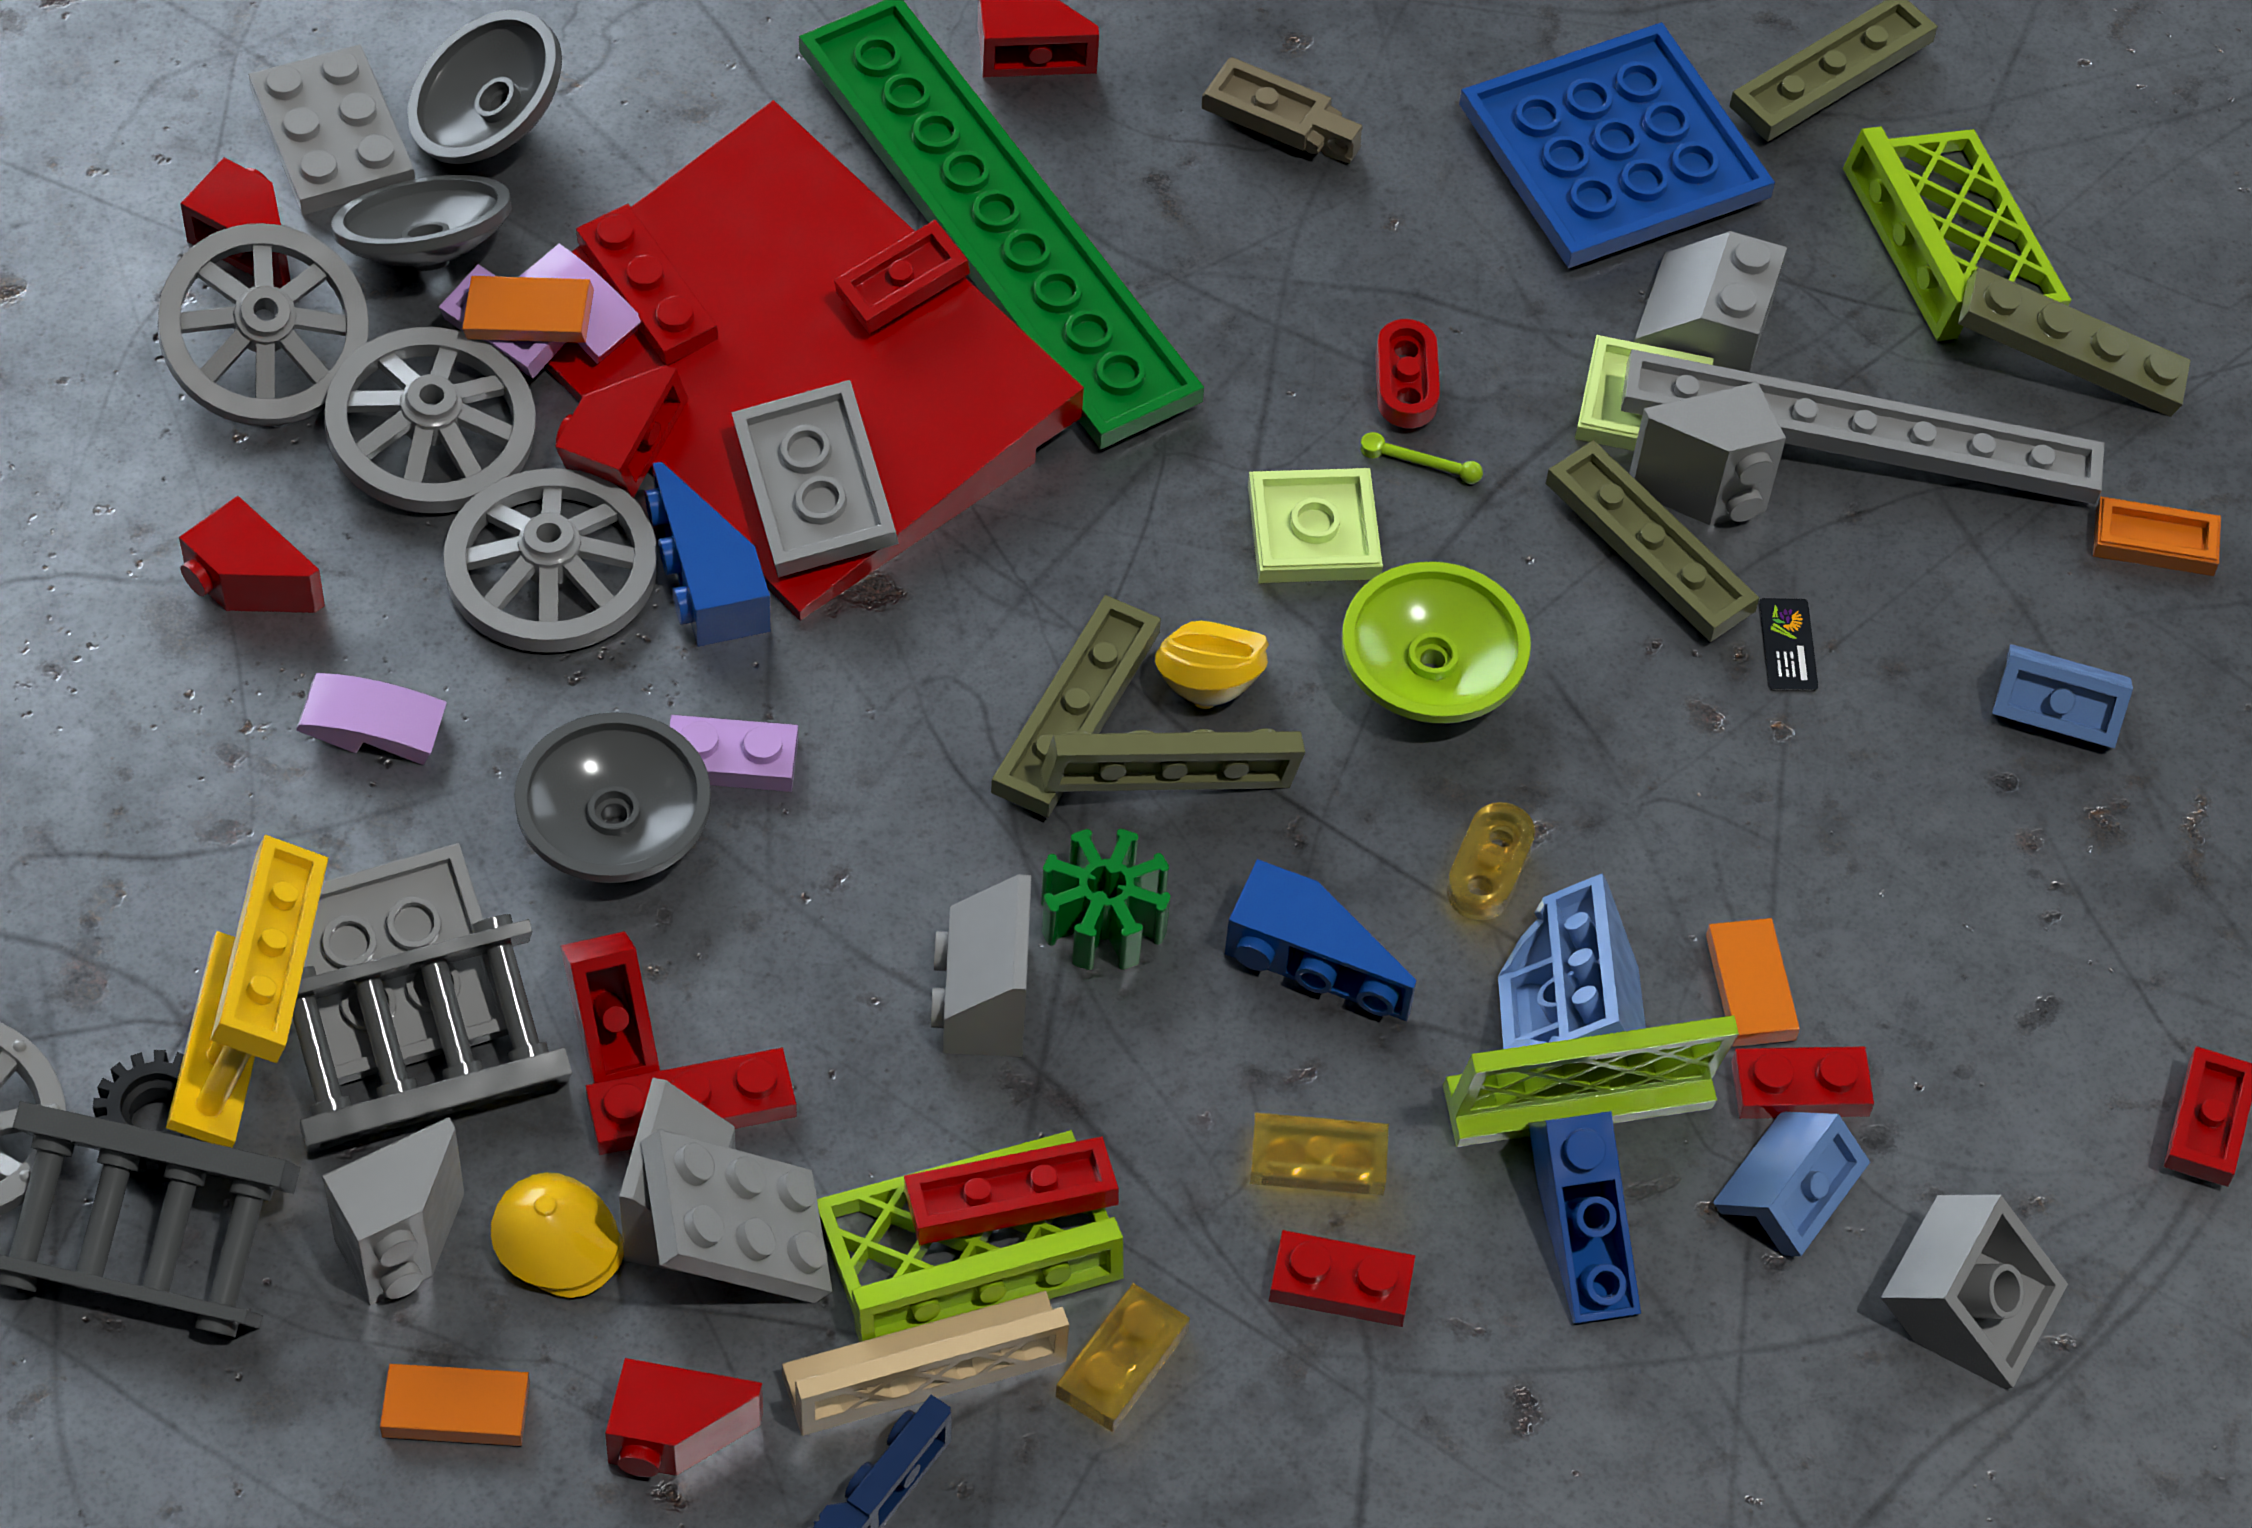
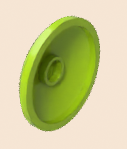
M1444 562L1404 564L1391 568L1371 579L1358 591L1351 601L1344 618L1341 637L1342 652L1346 666L1352 678L1366 695L1395 714L1429 723L1467 721L1485 715L1502 705L1511 697L1522 682L1527 670L1531 649L1527 621L1512 596L1487 576L1464 566ZM1424 664H1435L1439 668H1431Z

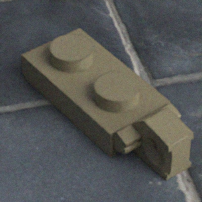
M1234 57L1228 58L1202 94L1203 110L1302 151L1306 150L1312 154H1318L1321 151L1326 157L1350 164L1361 148L1362 125L1342 117V113L1331 106V97Z

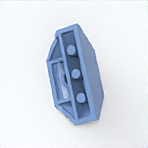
M1603 873L1543 897L1534 912L1537 920L1520 937L1498 975L1503 1049L1646 1028L1639 967Z

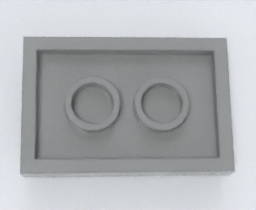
M361 44L248 74L252 94L302 215L346 204L378 188L415 179L413 165Z
M850 380L731 412L778 577L899 544Z
M658 1129L641 1141L660 1266L812 1303L833 1292L812 1170Z

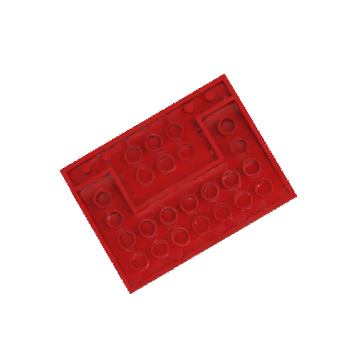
M774 100L631 206L713 319L718 330L717 340L667 365L677 370L688 396V401L653 463L663 462L755 546L768 590L800 621L1033 465L1038 446L1082 418L1084 387L965 277L869 334L836 293L834 279L913 233L915 230ZM580 246L572 251L573 254L600 275ZM639 329L598 364L594 362L578 343L566 342L544 368L580 403L583 395L664 366L665 364ZM850 380L899 544L778 577L731 412ZM653 464L651 465V467H650V469H649V472H650L652 475H653Z

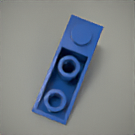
M663 462L653 463L654 489L644 491L645 503L652 527L662 525L665 538L658 540L664 572L666 576L677 575L680 587L673 588V599L680 625L691 623L697 647L771 632L770 594L755 546Z
M1256 860L1229 918L1224 954L1236 958L1241 964L1257 971L1269 970L1296 980L1301 986L1312 992L1331 993L1358 1003L1364 1010L1378 1016L1390 1015L1407 1021L1411 1012L1417 980L1318 881L1267 862Z
M1611 1111L1528 1123L1538 1191L1573 1323L1641 1314Z

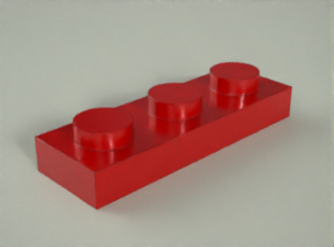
M628 203L576 228L578 244L602 278L638 313L641 320L640 331L665 365H669L694 353L718 339L717 325Z
M783 1047L585 1085L599 1155L633 1149L652 1078L667 1080L735 1126V1129L797 1117V1104Z
M1103 1136L904 1175L905 1196L919 1245L1119 1205V1188Z

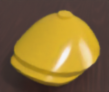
M1191 621L1164 639L1155 654V663L1163 679L1175 693L1193 702L1198 708L1210 709L1215 705L1227 703L1240 696L1256 681L1267 667L1266 649L1269 643L1266 636L1260 633L1215 622Z
M549 1172L533 1174L518 1181L509 1188L496 1206L491 1221V1240L496 1255L513 1275L544 1291L567 1298L588 1295L602 1287L613 1277L622 1263L624 1257L623 1237L618 1231L616 1221L609 1208L592 1189L572 1177Z

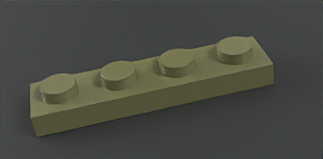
M1885 0L1734 90L1729 107L1769 142L1934 42L1938 26L1909 0Z
M1978 267L1967 280L1958 321L1959 325L2169 417H2172L2183 405L2190 359L1983 268Z
M1594 440L1548 469L1546 485L1710 642L1756 612L1759 597Z
M1104 595L994 774L991 784L992 794L1049 818L1064 793L1044 792L1041 768L1053 735L1067 734L1080 730L1088 731L1092 734L1100 733L1158 637L1161 618Z
M1268 728L1257 729L1251 732H1215L1209 729H1199L1189 733H1154L1149 730H1136L1129 733L1092 734L1088 731L1080 730L1067 734L1053 735L1041 768L1044 792L1290 788L1305 755V748L1301 731H1275Z

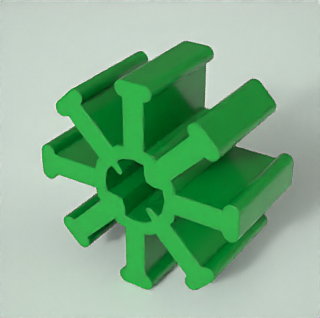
M1085 829L1071 835L1069 863L1058 860L1055 854H1049L1045 861L1041 889V905L1043 906L1042 934L1050 946L1055 945L1058 939L1074 934L1072 964L1074 966L1092 970L1094 968L1095 951L1101 939L1110 940L1119 957L1118 967L1121 970L1139 964L1142 935L1152 938L1156 945L1163 942L1167 932L1171 895L1167 892L1169 865L1161 853H1156L1152 860L1136 865L1138 834L1125 829L1117 830L1116 845L1110 859H1101L1092 842V831Z

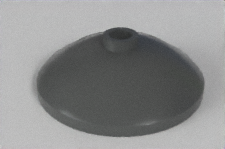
M504 10L487 14L471 21L453 33L427 60L412 88L407 117L411 135L416 143L429 156L438 161L450 164H465L493 157L520 141L542 118L552 102L558 86L562 68V52L555 33L538 16L520 10Z
M473 175L431 176L391 184L363 194L341 207L333 216L331 225L336 242L356 256L394 267H414L418 271H433L447 266L450 260L469 253L494 234L510 214L512 201L509 189L501 182L490 178Z
M619 712L599 713L581 717L565 723L547 734L534 746L524 760L517 776L514 793L519 827L527 843L535 853L549 865L563 873L583 880L606 883L627 882L645 878L666 869L681 859L702 834L708 820L711 804L708 772L694 746L675 729L660 721L642 715ZM615 817L624 820L623 822L615 824L605 822L608 819Z

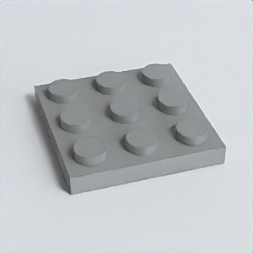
M452 844L323 881L304 967L314 966L316 975L473 934L472 924L483 920V916L460 844ZM487 954L448 964L470 1046L509 1035ZM422 972L382 981L405 1065L444 1054ZM356 989L316 999L339 1085L378 1074V1068Z

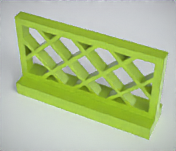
M1882 126L1861 129L1842 169L1937 341L1957 339L1963 326L1959 325L1958 321L1967 280L1978 268L1976 264L1980 256L2011 271L2012 273L2008 280L2014 282L2017 275L2039 285L2044 296L2069 306L2072 301L1974 129L1888 139ZM1963 150L1973 167L1972 171L1941 156V154ZM1906 157L1926 167L1923 175L1920 176L1905 169L1900 158ZM1934 171L1962 185L1963 188L1959 195L1928 180L1931 172ZM1970 189L1990 199L1997 210L1996 213L1964 198L1968 190ZM1921 196L1949 209L1950 212L1947 218L1944 219L1930 212ZM1957 213L1987 228L1983 238L1952 223L1955 214ZM1995 232L2015 242L2021 255L2018 256L1990 242L1989 239L1992 233ZM1945 239L1975 253L1970 263L1953 255Z
M1731 1015L1471 1054L1463 1074L1446 1076L1443 1083L1456 1147L1530 1136L1528 1123L1611 1111L1614 1124L1712 1109L1717 1101L1712 1078L1739 1035L1735 1016Z
M1072 1130L915 1173L1076 1142ZM904 1176L817 1199L822 1231L852 1309L855 1331L859 1342L1046 1291L1048 1298L1052 1299L1124 1279L1123 1235L1115 1217L1109 1218L1105 1208L1082 1212L1089 1216L1091 1223L1067 1230L1051 1225L1054 1218L1012 1226L1010 1228L1028 1235L1024 1242L1002 1248L986 1243L994 1230L974 1234L973 1237L963 1236L938 1241L963 1253L958 1260L934 1266L921 1261L932 1243L919 1245L917 1240L908 1255L878 1244L891 1224L916 1233L910 1212L901 1209L907 1201L904 1190ZM860 1211L878 1219L866 1237L863 1238L840 1229L836 1218ZM848 1250L855 1253L852 1258H850ZM868 1259L897 1270L893 1278L864 1286L860 1285L857 1277Z

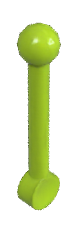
M1376 432L1367 433L1361 438V453L1368 458H1378L1382 454L1459 475L1462 481L1467 484L1478 483L1483 477V469L1475 461H1467L1461 464L1385 443L1384 437Z

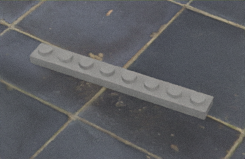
M1631 349L1627 361L1621 411L1643 415L1644 408L1758 382L1786 437V444L2091 504L2096 503L2102 491L2105 442Z

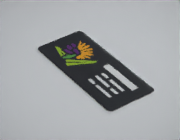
M1787 598L1760 599L1770 689L1817 690L1818 678L1808 601L1806 599Z

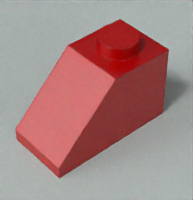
M978 0V36L983 78L1097 74L1099 27L1060 0Z
M225 157L180 203L187 242L192 245L197 244L211 234L233 226L256 223L281 225L273 182L269 181L258 170L244 168ZM252 251L238 253L222 259L254 276ZM272 252L273 285L280 289L291 281L287 255Z
M664 365L583 395L573 415H567L561 422L556 436L555 447L565 468L590 473L610 481L634 498L688 401V396L677 370Z
M236 496L179 536L184 561L180 569L185 581L196 594L201 597L208 594L226 611L316 613L325 606L319 568L239 496Z
M623 931L561 945L572 1006L593 1083L660 1071L637 951L626 932Z
M625 1358L605 1432L608 1464L618 1465L623 1471L640 1477H652L658 1473L674 1476L681 1474L761 1425L763 1417L762 1383Z

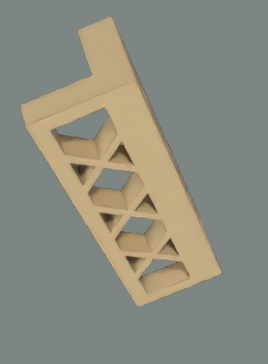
M1042 1291L782 1364V1377L801 1435L804 1436L922 1403L931 1394L936 1398L1064 1363L1067 1357L1069 1322L1064 1308L1052 1309L1047 1292Z

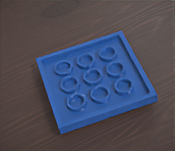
M1662 22L1461 89L1460 107L1568 268L1772 197L1775 185L1774 180Z

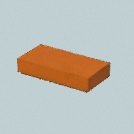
M471 276L462 329L467 339L586 343L594 288L590 279Z
M2100 496L2095 513L2093 557L2214 576L2219 565L2221 516Z
M1772 918L1709 924L1706 939L1725 1016H1735L1739 1032L1732 1047L1796 1041L1800 1027Z
M389 1363L380 1423L382 1438L522 1446L530 1387L529 1372Z

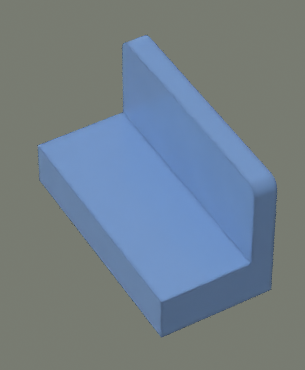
M2010 644L2007 653V663L1992 714L2115 748L2133 691L2131 678Z
M1783 1112L1773 1121L1715 1198L1714 1205L1721 1214L1756 1216L1782 1255L1802 1256L1867 1168L1870 1161L1839 1114Z

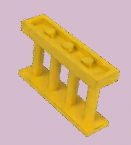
M264 835L256 851L236 937L216 931L212 939L166 1124L167 1129L208 1143L231 1148L234 1146L255 1056L277 1064L286 1047L329 857Z

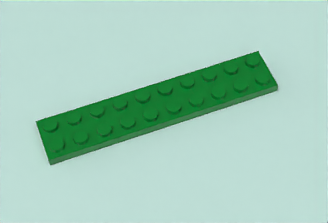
M883 0L799 36V52L928 223L936 220L965 255L970 268V274L968 275L978 289L1084 387L1082 418L1078 421L1100 450L1203 402L1204 386L904 0Z

